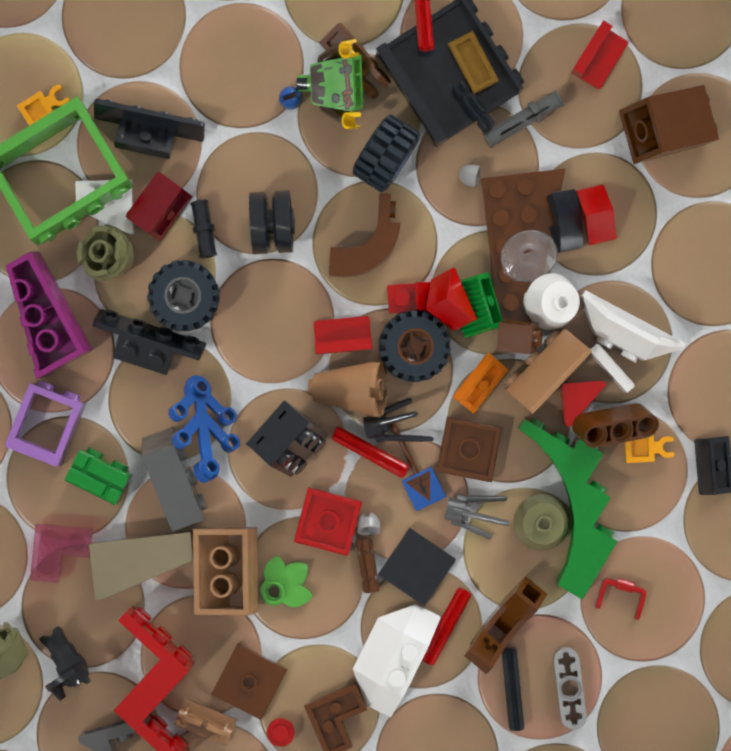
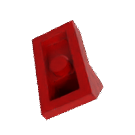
M430 282L387 285L389 314L427 311L426 305Z

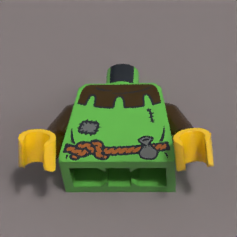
M356 39L342 41L328 48L318 56L317 63L310 64V75H298L296 80L297 90L299 92H311L312 104L319 106L323 113L342 123L345 129H360V126H357L355 123V118L361 117V113L351 111L363 109L362 56L359 52L355 53L352 49L353 43L357 42Z

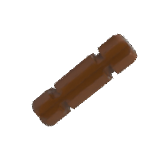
M368 537L356 540L357 552L360 551L358 561L361 578H364V582H362L364 593H375L379 591L380 587L378 579H375V576L378 574L375 555L371 553L373 542Z

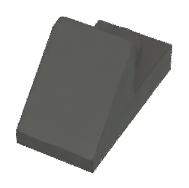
M122 720L82 732L78 739L81 744L94 751H117L114 738H117V742L125 741L134 737L133 733L136 731Z

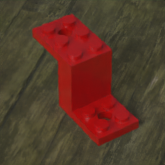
M132 606L118 621L160 660L113 711L156 751H190L187 748L188 742L178 733L173 735L166 728L168 724L157 714L153 716L151 712L190 671L194 665V662L191 660L193 655L182 645L178 648L171 641V634L162 626L159 628L154 626L150 622L151 616L143 608L139 607L136 609Z

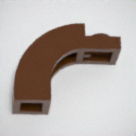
M379 193L378 224L374 235L368 242L355 248L331 247L329 277L349 278L363 275L377 268L390 255L395 247L400 231V223L389 222V218H395L396 201H390L391 194Z
M525 576L488 617L470 642L471 646L464 656L487 674L493 668L516 632L538 611L547 593Z

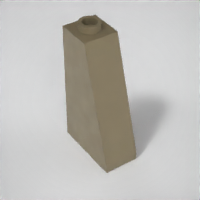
M193 530L90 543L89 551L95 601L105 599L193 561Z

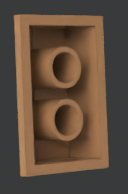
M565 328L560 332L555 329L544 340L547 346L540 353L538 351L532 353L524 361L527 367L521 373L516 370L505 381L508 386L504 391L529 414H533L592 353L590 348Z
M257 527L193 529L194 615H251L258 612Z

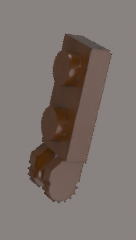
M338 23L319 43L326 51L334 44L355 38L342 23ZM357 41L353 43L352 49L355 53L359 52L362 56L363 91L372 99H375L379 92L365 77L371 73L385 87H388L392 82L386 73L378 67L377 62Z

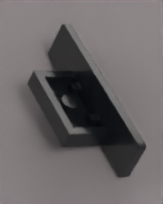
M95 99L93 104L95 119L119 124L114 141L115 148L170 159L176 137L203 142L205 138V122L192 117L184 118L164 111L156 112L136 105L119 104L112 100Z
M100 309L92 324L93 327L118 335L114 359L167 375L170 370L174 353L200 360L207 345L206 342L200 341L194 336H184L165 327L147 324L141 319H132L119 315L113 310Z

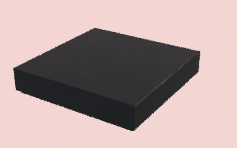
M409 527L378 575L425 606L456 561V558Z

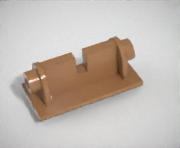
M184 699L174 725L227 746L237 719Z

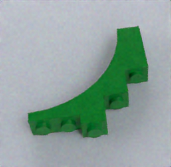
M531 417L530 421L522 419L517 429L534 440L551 459L561 476L569 499L571 538L566 560L556 580V584L583 600L618 542L612 538L614 532L601 524L597 528L593 527L611 498L605 494L607 488L593 480L590 485L587 483L604 453L598 450L599 447H588L579 438L570 447L568 445L570 442L568 438L558 432H555L553 436L544 431L546 425Z

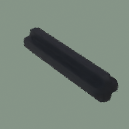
M505 647L502 652L508 724L510 731L524 730L517 650L515 647Z

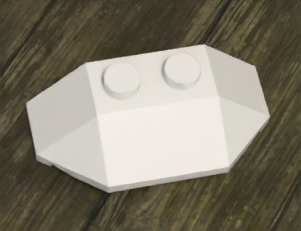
M586 290L580 296L591 334L598 337L596 343L610 350L612 346H615L622 350L621 356L636 363L637 359L641 361L684 349L686 345L683 341Z
M413 604L377 618L353 667L361 694L367 706L389 717L393 715L430 645L441 618L440 615L417 604Z

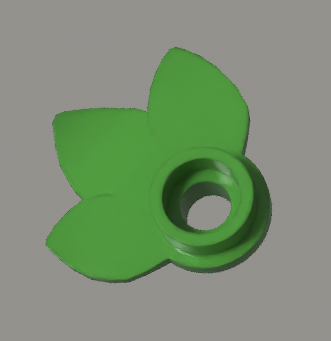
M278 555L273 557L264 568L265 581L260 588L262 600L271 606L284 603L293 608L310 601L313 594L302 586L307 577L308 565L302 562H294L285 566L283 560ZM270 587H278L280 590L279 595L271 596L269 593Z

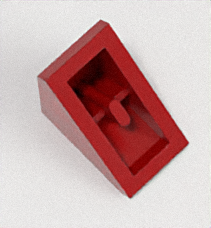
M604 184L576 191L589 246L617 239L614 209Z
M451 268L431 279L426 305L427 311L452 331H456L477 320L455 268Z
M603 381L563 383L560 385L562 421L566 427H571L574 419L583 413L606 386V383Z

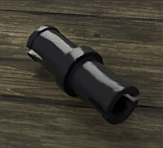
M206 199L190 203L195 225L192 230L193 234H196L200 259L217 256L213 236L215 225L211 224L209 202Z

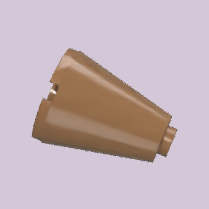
M372 361L315 373L313 379L308 381V394L313 397L315 402L371 417L383 416L387 401V390H384L383 382L387 381L386 367L383 361Z

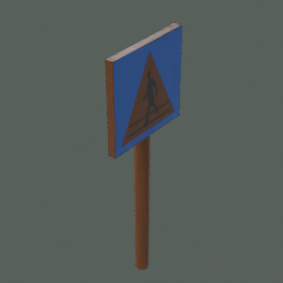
M391 423L390 426L394 434L401 435L396 423ZM398 441L414 473L413 476L402 480V483L415 510L418 511L445 498L446 494L433 468L429 467L419 472L405 442Z

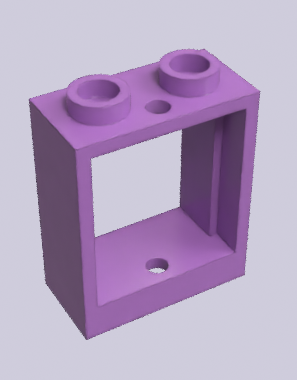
M39 380L38 384L29 383L5 447L55 467H60L64 462L86 403L81 402V396L65 390L64 394L53 391L55 386L45 381ZM36 393L73 408L56 452L19 437Z

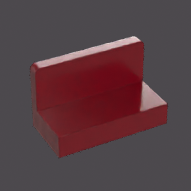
M157 172L127 212L126 218L160 242L193 196L165 175Z

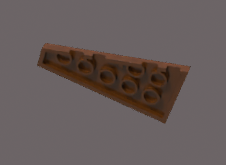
M565 169L481 178L493 287L503 321L532 322L524 309V294L535 279L544 275L552 236L549 227L554 224L546 197L551 193L561 191Z

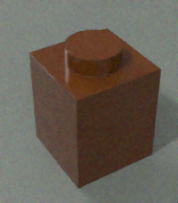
M504 320L499 323L497 351L532 354L537 351V347H541L542 331L539 330V323Z

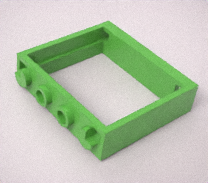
M78 96L0 144V189L29 239L37 246L42 245L48 240L52 242L58 233L65 229L75 228L80 224L81 219L89 214L95 215L101 212L105 204L113 199L119 200L123 198L122 195L134 187L86 106ZM82 119L116 177L34 227L2 173L1 168Z

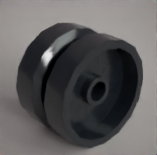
M290 190L274 192L272 209H269L268 197L264 192H250L249 220L253 255L269 253L271 249V236H274L275 249L279 253H293L295 217L294 208L291 205Z

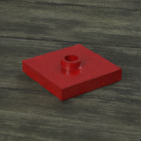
M308 487L294 542L349 556L363 501Z

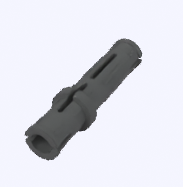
M554 90L551 94L535 103L531 101L527 104V108L505 119L488 131L482 132L489 147L493 148L496 144L536 121L540 123L543 121L544 116L563 107L564 103L558 92Z

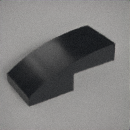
M575 189L551 193L546 198L555 224L551 225L549 229L557 253L581 249L583 247V226Z

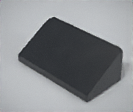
M729 436L695 439L699 494L717 495L731 493Z

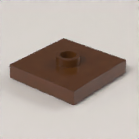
M447 416L436 472L492 483L502 427Z
M238 643L211 694L262 720L287 672V668Z

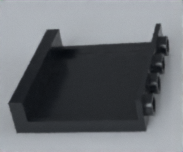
M455 0L431 15L434 49L431 51L422 52L419 50L416 26L390 43L386 44L385 42L376 48L377 56L436 147L477 121L472 119L461 104L462 100L458 99L452 92V88L461 81L466 82L448 47V43L471 31L476 35L499 79L498 83L475 94L487 110L486 114L511 100L523 90L521 84L524 83L522 76L516 68L511 70L506 62L509 57L501 45L496 46L491 39L493 32L487 22L483 21L481 23L475 14L478 12V9L473 0Z

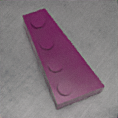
M28 252L7 264L8 277L14 299L19 307L21 315L19 318L27 337V347L34 363L35 369L33 370L36 379L46 377L93 351L40 252Z

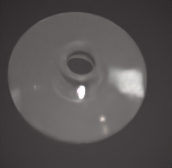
M527 230L515 234L505 243L501 252V263L505 272L513 279L522 282H531L544 274H549L558 258L557 247L552 238L537 230ZM529 249L532 250V251H531L530 253H528V254H524V253H523V252L526 251V250H529Z

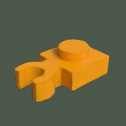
M61 85L52 87L47 97L44 96L42 91H39L17 105L29 126L54 111V108L70 101L68 97L62 101L56 99L57 93L63 90Z
M654 435L648 438L624 442L625 463L655 462V453L666 458L673 457L674 452H665L663 444L667 441H674V438L663 436L658 441H654Z

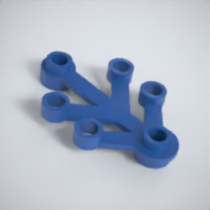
M194 375L185 383V396L179 403L169 408L168 414L173 421L180 422L188 416V408L194 403L195 415L181 430L172 435V443L178 449L185 448L191 443V436L197 430L201 460L194 465L193 472L198 481L208 483L215 479L219 473V464L212 457L210 433L227 453H232L238 449L240 440L235 434L227 435L207 414L206 406L217 416L218 422L222 426H229L234 423L237 415L232 408H224L211 395V386L204 377ZM176 409L180 411L181 416L177 414ZM179 436L183 438L184 443L179 439Z

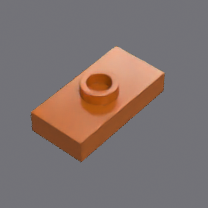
M487 353L454 394L453 398L474 414L505 376L508 369L495 357Z

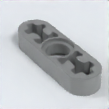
M563 646L558 648L553 655L559 712L562 723L567 728L576 730L581 728L587 719L580 660L573 648ZM567 652L570 657H574V661L569 662L570 672L576 671V675L566 674L560 677V672L565 673L564 664L558 662V659L563 658V653ZM567 680H573L578 685L576 693L570 696L562 692V685ZM580 699V703L574 702V708L577 713H581V716L576 718L575 723H572L569 718H566V715L570 714L569 703L563 705V701L572 702Z

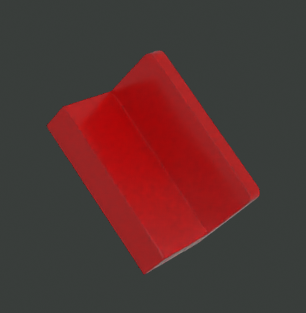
M604 20L571 71V74L598 90L602 87L628 45V41L612 32L611 28L613 26Z
M368 316L319 320L313 323L316 355L372 349L370 319Z

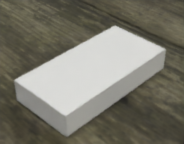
M594 344L590 347L592 350L590 355L624 393H628L635 387L632 380L599 344Z

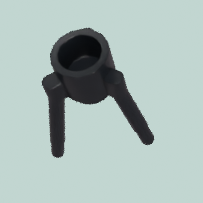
M411 398L386 407L383 416L363 417L367 439L375 438L377 443L383 441L432 442L434 440L432 436L385 434L390 432L389 424L418 415L417 411L389 418L386 416V414L412 403Z

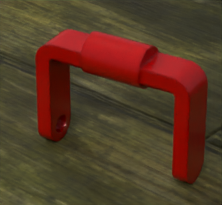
M603 579L595 608L600 609L608 584L615 586V589L641 594L634 619L639 620L646 598V591L642 587L635 586V582L625 579Z

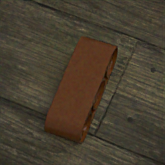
M634 403L582 413L574 419L572 429L588 447L597 448L651 437L658 430L659 420L644 405Z

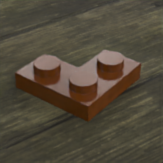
M353 683L304 705L323 751H345L352 748L353 745L342 721L367 710L357 683Z

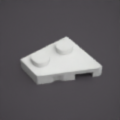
M110 180L75 181L76 201ZM133 188L122 195L123 198L119 200L113 199L105 204L101 212L95 215L89 214V216L108 225L115 226L125 233L134 235V223L126 218L127 212L133 205Z

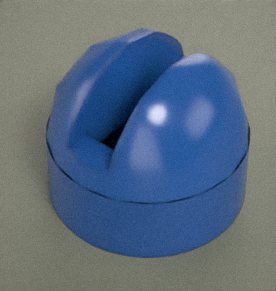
M289 86L280 92L279 101L285 109L294 110L300 106L302 96L297 88ZM294 93L297 94V97L291 98L286 101H284L283 97Z

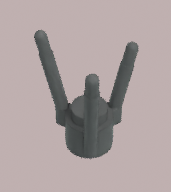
M457 494V498L449 497L445 519L451 520V525L460 526L479 536L491 539V534L464 521H468L469 517L508 526L509 521L470 511L471 505L466 504V502L506 501L507 497L464 496Z

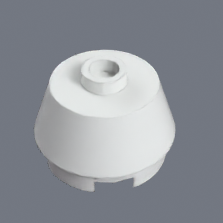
M549 273L538 277L532 282L524 294L523 304L525 312L532 322L539 323L540 328L555 330L562 328L571 321L579 309L580 300L578 292L568 279L559 274Z

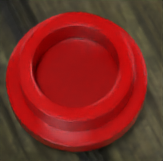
M277 718L270 722L267 727V738L271 744L277 747H284L292 742L295 729L289 720Z

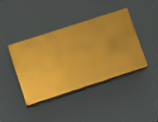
M473 31L448 43V47L472 93L477 94L499 82Z

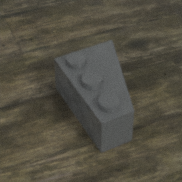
M174 427L142 438V459L172 532L203 521L204 510L207 509L203 494L197 493L195 487L197 480L193 469L188 468L185 449H178L172 443V435L176 433Z

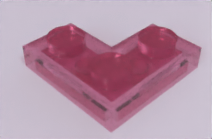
M35 524L30 580L59 583L62 555L89 558V544L92 543L93 529Z

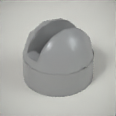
M475 164L463 166L459 171L461 182L466 186L476 188L480 178L481 166Z
M370 512L369 516H366L363 513L359 517V534L369 536L380 532V521L376 514Z

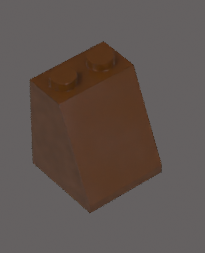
M705 85L649 96L619 110L633 164L694 149L719 140L717 124L713 118L710 98L706 92Z

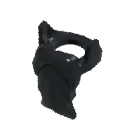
M57 626L54 628L52 636L44 635L39 638L40 642L50 651L51 659L57 666L56 671L59 675L57 679L45 686L47 691L51 692L61 701L66 697L63 689L64 685L74 687L81 682L85 684L91 682L86 660L80 653H77L74 645L67 640L61 627Z

